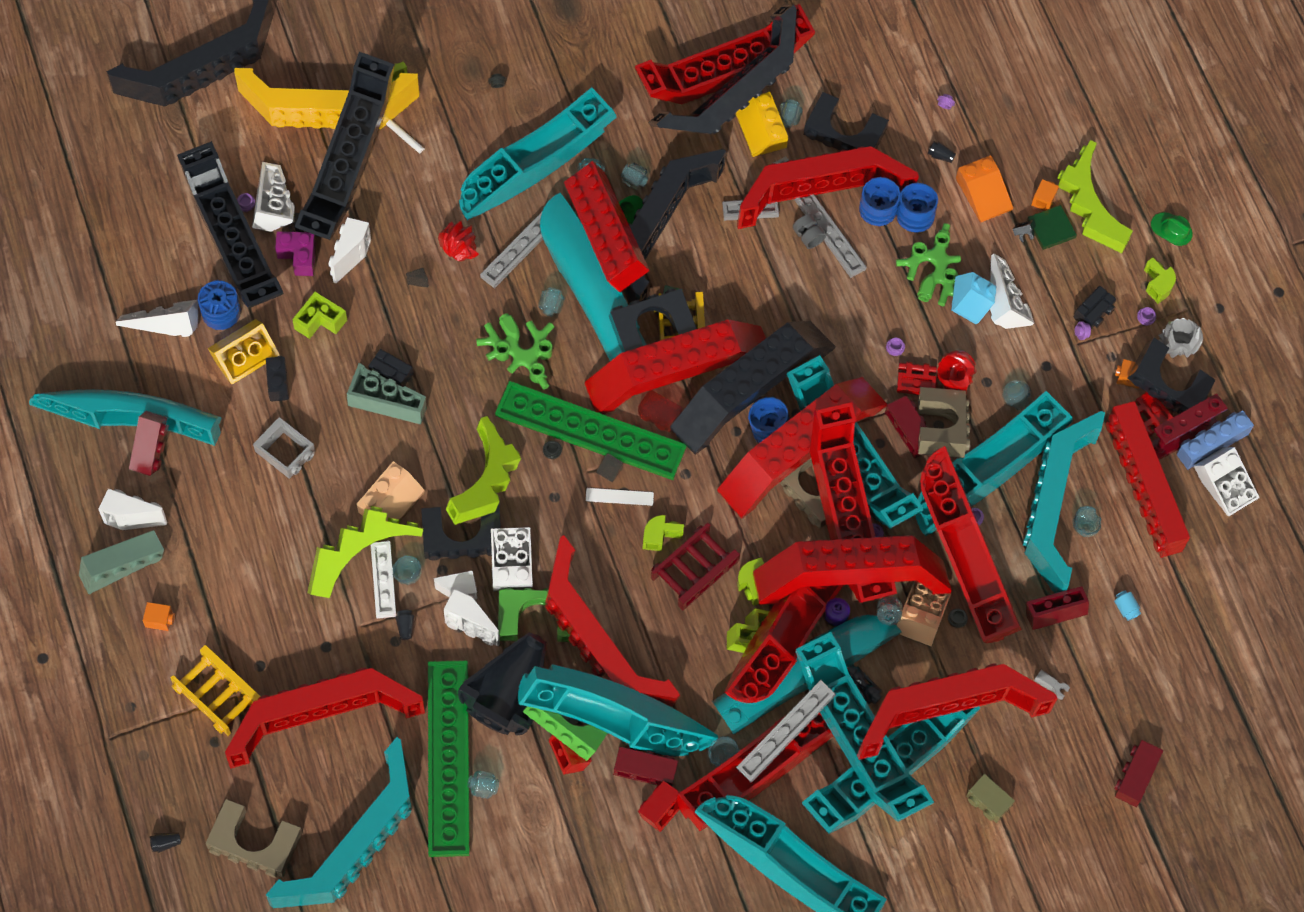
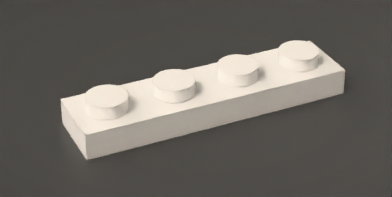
M390 541L375 542L371 544L376 618L395 617L396 606Z

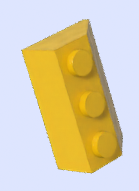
M771 92L763 93L757 98L753 97L745 109H739L735 113L752 157L787 148L788 135Z
M257 319L208 348L217 366L231 384L265 365L266 358L278 357L280 355L263 323Z

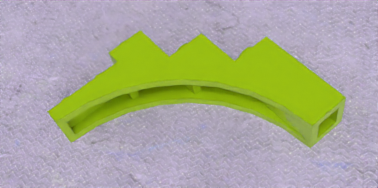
M1090 140L1087 146L1084 145L1079 154L1081 155L1080 160L1076 159L1073 166L1068 165L1065 171L1061 170L1058 176V180H1060L1058 186L1060 189L1073 194L1069 202L1072 204L1070 211L1085 218L1082 227H1084L1082 235L1123 253L1133 230L1111 216L1101 204L1094 191L1090 166L1097 143Z
M488 416L482 417L477 426V432L482 440L485 451L483 475L464 493L450 498L446 508L455 525L495 512L499 504L497 493L506 491L510 482L508 472L516 470L521 460L520 454L513 444L505 446L503 438L499 436L495 425Z
M371 506L370 510L364 509L360 532L358 531L359 527L347 525V529L341 528L336 551L334 546L323 544V548L317 547L307 593L330 598L340 572L350 559L363 548L378 540L392 536H422L423 529L418 528V523L407 521V524L403 525L399 524L400 520L388 518V521H386L387 513L382 512L383 508Z

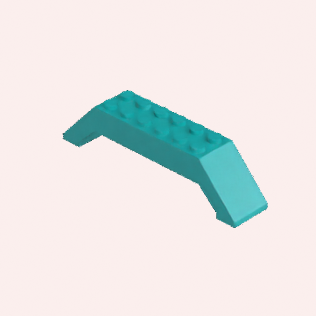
M820 355L787 372L800 411L834 386L830 369ZM855 423L853 443L870 515L885 526L892 528L923 511L924 508L914 493L911 494L900 487L858 423Z
M1103 411L1054 434L1051 441H1047L1043 450L1042 464L1038 472L1039 478L1034 490L1035 497L1031 504V515L1027 522L1026 528L1028 529L1023 540V546H1026V556L1054 594L1067 590L1072 573V567L1067 566L1053 545L1072 455L1090 443L1096 444L1103 426L1105 416Z
M832 632L797 648L796 654L809 692L822 680L836 694L820 711V714L872 801L897 822L932 805L934 801L924 784L921 785L909 774L886 735L877 756L858 760L857 754L875 716L849 675L841 653V647Z
M980 707L905 724L892 733L888 739L909 774L912 775L940 752L980 710ZM853 767L848 769L830 785L820 790L817 789L802 802L828 834L856 821L875 805Z
M396 737L384 752L386 764L389 766L390 783L311 878L285 882L278 879L266 894L271 907L283 908L334 903L337 899H341L347 892L346 887L350 883H354L360 876V870L363 867L366 868L371 863L373 854L376 851L379 852L385 846L387 837L395 834L399 828L398 824L400 821L408 818L412 810H410L411 801L401 739Z

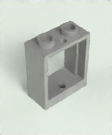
M280 417L253 444L257 454L289 479L293 475L298 474L302 465L306 461H310L315 454L314 444ZM283 433L305 449L288 467L266 451Z

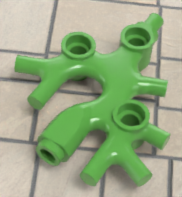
M944 223L942 230H939L936 234L932 249H927L924 243L917 242L912 247L911 257L896 259V267H909L907 279L910 281L914 280L920 263L928 261L934 264V272L923 279L917 294L919 300L928 302L933 296L936 284H942L943 289L938 302L940 306H945L948 296L953 297L955 277L958 276L955 269L947 267L951 263L961 262L960 255L949 256L946 253L950 241V225Z
M506 313L499 318V324L507 336L506 339L499 338L491 323L485 324L484 327L489 336L476 340L477 346L491 345L494 347L493 351L486 354L488 361L497 358L499 361H506L511 355L513 362L507 368L510 373L513 374L519 366H525L529 370L531 381L539 383L543 390L549 387L546 381L547 376L544 366L538 363V357L542 360H547L552 356V344L546 338L553 330L554 325L549 322L542 330H538L533 321H528L526 326L534 338V344L529 349H523L518 344L520 331L512 315Z

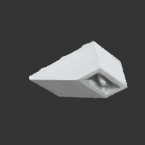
M347 217L345 224L341 225L340 240H336L335 254L329 260V267H331L330 275L333 277V283L341 280L366 257L371 243L368 222Z
M1223 447L1194 465L1201 482L1227 516L1234 514L1259 498L1235 447Z
M108 489L99 507L104 524L120 530L164 526L168 523L163 508L159 504L144 502L138 496H127L118 489H115V491Z
M530 527L491 529L493 591L503 590L504 588H514L515 590L532 588Z
M454 589L444 608L447 626L454 630L460 629L465 631L464 633L469 637L483 639L482 641L490 646H493V644L499 646V630L471 596Z

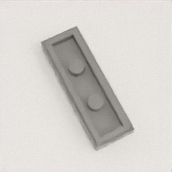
M743 200L722 202L724 221L738 220L739 209ZM778 202L767 204L758 218L779 217Z

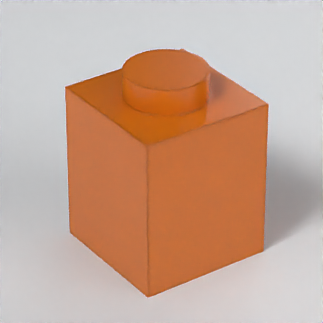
M1042 179L1031 205L1043 211L1050 209L1059 186L1051 181Z
M1123 359L1121 366L1117 365L1115 376H1118L1117 384L1139 389L1132 381L1127 379L1136 362Z
M147 602L142 621L147 628L169 631L170 625L174 623L175 613L172 612L171 606Z

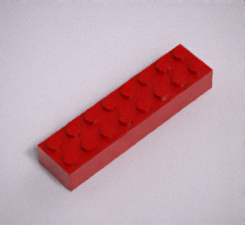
M594 161L590 162L564 181V184L607 282L621 292L650 270L605 172Z
M1133 401L1114 406L1106 422V429L1113 437L1114 449L1119 452L1120 464L1122 467H1125L1127 472L1126 479L1133 487L1134 499L1139 502L1140 514L1145 518L1147 531L1154 540V549L1156 552H1159L1161 558L1183 552L1190 536L1137 405Z

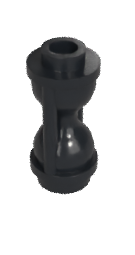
M852 664L847 668L849 675L856 686L862 689V691L860 689L859 691L868 704L873 703L875 705L883 697L881 695L883 690L859 666L856 667Z

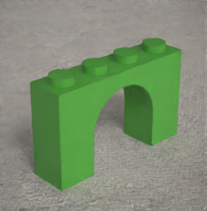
M504 588L499 590L498 630L500 641L518 640V621L521 613L532 605L545 606L548 588L543 590H535L533 588H524L523 590ZM557 626V642H570L568 639L570 635L567 631H562Z
M528 706L523 711L586 761L596 752L608 734L589 724L586 726L572 725L558 713Z

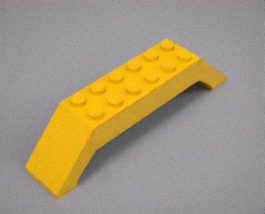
M235 68L234 70L238 91L271 126L336 128L349 90L269 88L254 74L253 68ZM400 73L399 78L391 83L388 104L379 129H382L389 120L394 119L420 97L418 74Z

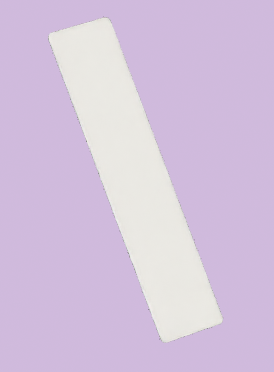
M587 488L586 501L653 505V492Z

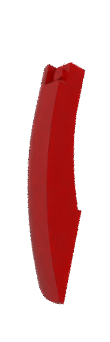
M944 446L935 451L926 461L927 463L921 473V491L983 642H997L1022 629L947 448Z
M843 585L800 587L780 599L779 603L774 604L739 660L725 689V693L743 703H756L771 696L797 662L796 649L804 645L816 623L826 610L827 602L835 598Z
M820 712L753 782H750L736 767L784 717L776 721L774 725L726 762L678 793L677 804L685 819L689 818L697 829L702 831L708 825L695 813V810L702 803L713 797L716 799L726 797V795L741 797L749 801L810 756L833 737Z

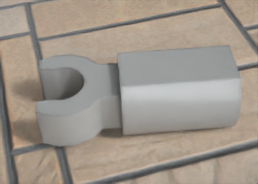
M1042 669L1034 680L1046 689L1053 691L1060 700L1064 698L1060 690L1063 689L1068 692L1070 689L1067 684H1060L1057 679Z

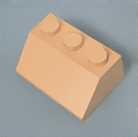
M393 461L357 503L358 513L363 516L364 509L370 510L371 506L383 508L382 512L387 513L386 521H388V518L401 520L425 490L407 470Z

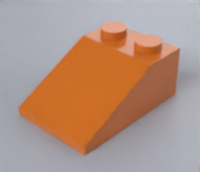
M991 155L958 168L956 180L980 223L1013 210L1000 170Z

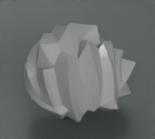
M1177 318L1174 321H1170L1165 329H1163V333L1158 335L1160 337L1159 341L1169 347L1167 354H1170L1171 358L1177 355H1185L1188 358L1191 354L1194 355L1203 343V333L1200 326L1185 318Z

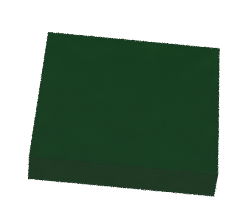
M1061 205L1027 218V221L1034 219L1036 227L1033 232L1042 250L1075 239L1077 236Z

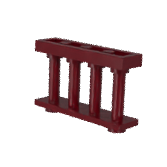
M1217 393L1154 428L1158 438L1151 442L1159 460L1180 449V444L1186 439H1194L1200 431H1208L1213 424L1218 422L1215 416L1226 411L1228 408Z
M706 523L704 526L700 525L694 531L692 537L662 563L658 562L651 569V579L653 581L660 576L679 595L678 606L683 611L736 565L740 559V553L734 549L731 553L726 552L708 535L710 532L709 523ZM701 539L721 557V562L717 565H712L694 547ZM689 552L707 570V574L703 577H698L680 558ZM673 564L693 582V586L689 590H684L666 572Z

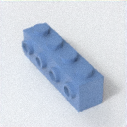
M1243 410L1239 413L1234 412L1226 418L1227 420L1216 422L1208 431L1202 430L1194 439H1186L1180 444L1181 447L1177 456L1187 470L1223 447H1228L1249 435L1254 424Z

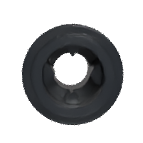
M933 141L927 153L931 155V158L952 163L956 153L939 141Z
M411 610L397 611V616H395L401 640L412 639L415 616Z
M179 832L154 833L153 836H149L152 852L157 851L160 853L181 844Z

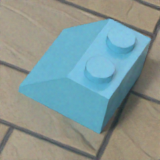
M974 272L956 276L951 311L974 324H978L995 303L997 286Z

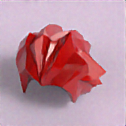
M451 221L439 233V245L449 257H453L457 261H465L479 255L476 252V244L474 242L476 236L474 235L475 232H472V225L463 227L462 221L456 224Z
M955 350L945 353L942 356V361L938 363L937 377L944 384L945 388L966 391L967 394L968 386L973 383V375L977 372L975 361L966 351Z

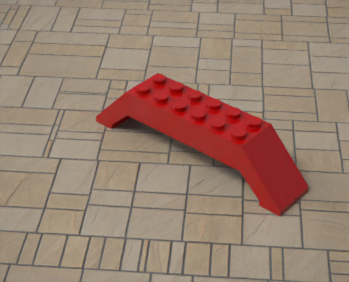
M800 4L795 5L794 53L815 35V30ZM772 22L766 28L668 65L653 62L651 59L635 65V69L650 97L681 105L718 91L770 45Z
M872 146L859 147L848 151L842 150L832 154L825 153L821 156L805 157L800 160H788L784 163H772L763 168L741 203L737 228L742 229L756 226L757 218L767 204L865 186L871 179L878 177L888 178L895 182L901 193L906 186L917 183L919 175L918 172Z
M727 319L620 353L586 380L584 385L594 411L604 415L615 411V408L634 395L731 365L765 340L766 337L761 326Z
M863 377L835 384L752 448L719 486L717 492L741 519L756 508L774 486L811 458L810 446L815 410L852 402L856 416L855 423H857L861 419L875 416L887 406V403Z
M852 402L814 411L810 456L830 540L875 537L853 443L856 416ZM895 582L849 585L859 603L897 594Z
M565 535L561 536L556 549L545 601L547 611L551 615H555L559 628L562 631L566 630L570 635L568 637L570 643L574 647L577 646L581 651L579 654L585 663L588 662L591 665L593 675L629 687L668 706L676 704L680 694L671 681L668 679L664 682L637 676L568 581L570 562L573 560L576 550Z
M912 535L799 541L753 571L759 605L777 604L780 599L800 587L918 581L930 589L932 594H949L952 591L944 560Z
M996 663L979 670L978 668H972L963 674L952 673L942 679L935 677L925 683L914 682L909 687H894L888 691L861 744L857 757L860 760L877 756L884 742L885 735L893 727L1000 701H1006L1028 712L1032 718L1049 714L1058 698L1052 691L1005 664L997 665Z
M360 668L351 674L342 673L337 675L336 678L330 680L321 679L312 685L303 684L298 686L297 689L291 691L282 690L273 696L264 695L252 703L228 745L225 755L230 769L249 764L250 756L264 735L377 703H382L405 714L406 719L425 714L422 696L373 668Z

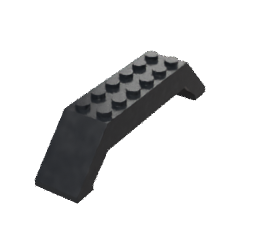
M252 0L253 7L246 24L151 71L125 67L123 63L106 71L113 93L165 107L169 104H174L185 96H190L201 88H206L217 80H222L227 75L233 73L235 68H243L249 64H254L261 59L274 13L271 0Z
M782 5L770 16L773 19L770 45L689 116L672 115L671 112L661 111L648 122L649 125L658 128L716 134L722 129L721 125L724 122L731 121L739 109H745L753 97L757 98L763 93V88L767 85L771 86L776 82V77L779 74H784L790 69L794 58L795 5Z
M359 51L353 67L349 93L314 188L303 209L300 211L295 228L331 240L350 208L386 110L395 64Z
M212 141L178 154L179 163L196 207L239 298L249 309L283 295V290L277 278L270 271L229 185Z
M720 149L671 160L667 167L664 166L660 172L661 177L658 181H654L651 188L652 192L650 195L647 194L645 196L643 207L641 210L638 209L634 215V222L632 224L629 223L645 260L688 188L711 181L717 183L725 169L726 150ZM644 275L626 287L632 302L635 300H640L641 302L648 300L649 281L645 279Z
M811 321L787 322L703 385L673 422L670 429L696 455L710 444L711 440L728 421L788 377L787 372L819 355L821 358H824L836 346Z

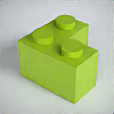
M314 292L292 320L294 330L310 339L321 325L337 334L347 322V316L344 309Z
M755 608L745 617V624L736 623L727 631V650L744 653L770 611Z

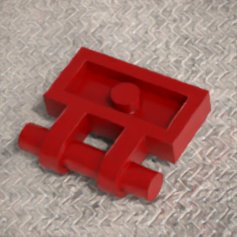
M909 361L906 363L899 362L898 370H904L906 373H898L897 393L919 395L920 387L935 388L936 376H930L929 373L936 374L937 366H929L928 363L919 365L912 364ZM912 371H914V372H922V375H921V374H912Z
M1148 392L1135 400L1139 413L1143 412L1148 418L1147 421L1143 420L1149 437L1154 434L1150 428L1154 425L1156 428L1174 418L1162 402L1157 398L1151 397Z

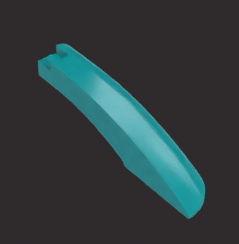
M591 87L549 122L505 148H500L465 179L461 187L462 192L459 199L460 208L465 218L469 220L506 202L560 168L605 132L603 128L617 118L614 110Z
M560 192L545 205L540 218V232L559 272L563 275L576 296L611 361L622 351L610 322L609 314L617 306L622 305L626 307L629 305L622 292H619L607 282L582 223ZM636 321L638 334L640 336L643 346H645L646 343L639 331L640 327Z
M66 390L35 394L29 401L31 406L98 429L101 426H137L139 416L148 411L168 417V431L213 446L216 445L221 434L219 424L222 418L220 416L147 394L117 390Z
M1047 391L998 432L965 454L964 458H957L953 462L971 507L1025 467L1045 449L1047 441H1051L1054 434L1064 430L1073 422L1072 416ZM921 492L918 501L924 509L916 514V519L920 530L926 537L937 529Z
M861 615L804 643V645L832 632L841 647V653L848 668L902 633V631L893 622L884 617ZM798 657L796 659L797 662L784 680L768 698L756 703H743L723 693L712 700L733 735L808 689Z
M553 664L549 669L534 666L530 674L524 673L519 685V705L574 718L628 743L631 748L668 756L689 755V752L696 751L697 749L702 751L708 748L718 739L717 734L670 706L629 687L585 672Z
M726 795V797L716 799L713 797L702 803L695 810V813L739 855L775 884L814 911L881 912L887 900L886 898L835 867L785 826L786 823L752 802L741 797Z

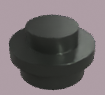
M493 74L488 79V82L492 88H501L505 86L506 77L502 76V74Z
M548 441L543 446V454L548 459H557L562 453V447L556 441Z
M953 609L948 615V621L951 626L961 628L966 625L968 616L962 609Z

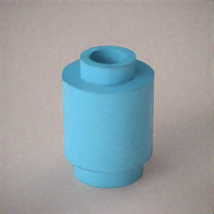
M1125 590L1116 595L1117 599L1114 602L1123 618L1126 617L1127 621L1141 614L1140 606L1132 592L1127 593Z

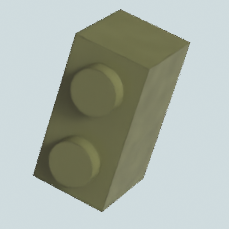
M985 774L968 791L966 796L972 806L979 807L988 820H993L996 823L1009 811L1015 802L1013 798Z

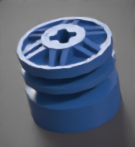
M878 177L871 179L865 184L859 206L860 215L865 222L874 226H884L894 220L897 215L901 195L899 187L895 182L888 178Z
M912 183L901 191L896 217L902 228L916 233L924 232L933 225L938 204V196L935 190L927 184Z
M216 280L207 283L201 288L198 293V304L203 321L215 330H225L235 325L241 314L235 288L230 283Z
M765 397L755 402L751 406L748 415L752 433L758 443L762 442L790 420L786 405L774 397Z

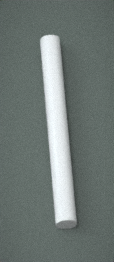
M392 120L387 122L386 125L419 154L425 150Z

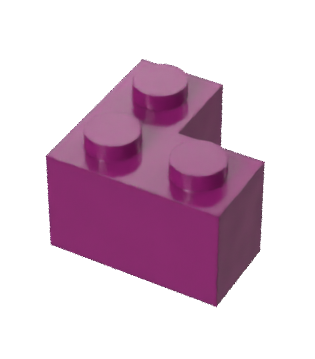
M277 232L275 246L277 258L293 259L295 276H314L315 235L309 232Z

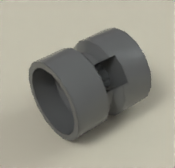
M812 214L802 216L792 227L798 237H801V241L807 249L818 246L827 236L821 226H817L818 222Z

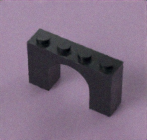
M822 92L805 124L803 135L839 151L870 146L877 149L887 130L889 120L872 113L865 128L860 133L853 136L842 135L835 131L831 125V120L838 108L839 98Z
M672 288L663 295L658 296V294L649 296L648 300L642 302L635 300L629 306L623 307L621 305L612 309L609 319L622 353L643 346L637 331L636 321L640 315L648 311H657L664 314L669 319L675 336L696 330L682 289L676 290V288Z
M1153 338L1145 344L1127 379L1178 414L1204 401L1215 379L1200 369L1191 376L1184 391L1171 389L1164 383L1160 374V366L1169 347Z
M499 504L495 512L481 516V527L478 534L471 540L464 542L454 541L444 533L441 507L421 508L425 559L439 560L445 557L457 559L460 556H468L470 558H475L479 555L492 556L491 529L501 528Z

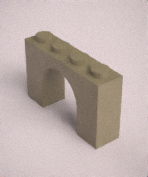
M920 387L918 414L943 416L951 420L954 426L945 429L920 427L918 454L932 455L938 449L946 446L950 457H965V451L970 448V439H967L970 426L966 425V423H969L970 415L969 412H966L969 409V399H966V391Z
M810 458L779 483L783 486L786 495L796 501L795 504L798 509L808 515L807 517L811 524L816 525L820 529L826 525L820 496L806 493L798 481L799 476L813 465Z
M225 799L205 843L209 852L216 856L221 854L228 856L227 859L234 863H239V861L246 863V866L252 870L257 871L258 868L266 871L265 874L276 878L280 876L283 878L301 838V828L281 821L272 843L267 848L257 852L244 850L237 843V832L245 817L246 809L243 805Z

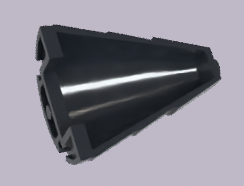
M529 632L504 649L502 654L488 662L481 670L465 680L458 690V697L462 704L465 703L467 705L466 711L481 724L499 733L508 735L510 732H515L516 736L525 734L533 720L523 712L527 706L519 705L518 703L519 685L524 673L530 674L534 666L544 667L547 642L540 636Z

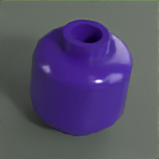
M833 598L827 602L824 617L830 625L838 626L848 620L850 607L844 599Z

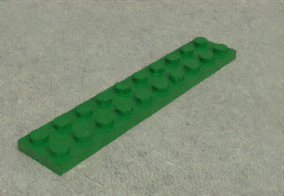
M509 381L495 412L496 417L670 480H674L687 449L684 443Z
M468 661L428 662L429 857L470 856L468 712L466 711L468 707L465 703L462 704L458 697L460 686L468 679Z

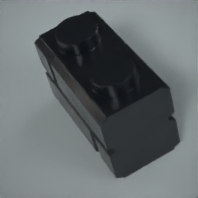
M1098 286L1076 309L1073 317L1078 322L1084 321L1088 323L1091 330L1094 326L1098 328L1104 321L1103 317L1106 314L1110 315L1115 310L1116 298L1103 287Z
M382 349L378 351L368 366L370 371L374 370L380 376L386 379L390 378L402 387L406 386L414 374L412 366Z
M285 357L266 358L267 386L270 401L289 400Z

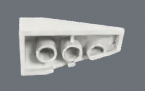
M262 162L252 228L271 232L293 222L294 204L291 203L290 192L286 188V180L280 165Z
M992 254L990 282L997 286L995 303L990 308L992 321L1005 329L1033 325L1034 321L1028 304H1023L1020 298L1023 294L1012 282L1015 278L1006 260L996 254Z
M198 300L173 303L174 306L168 309H164L162 306L156 307V309L151 310L149 313L143 310L121 315L117 319L116 325L187 337L192 335L198 327Z

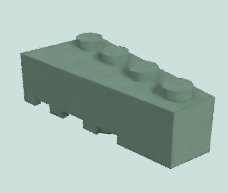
M358 363L347 392L348 406L417 424L422 423L427 409L426 396L406 386L402 387L396 384V381L390 378L386 379L380 376L378 372L370 371L364 365Z
M150 531L81 557L79 577L88 594H91L150 564L157 563L163 557L164 548L155 531Z

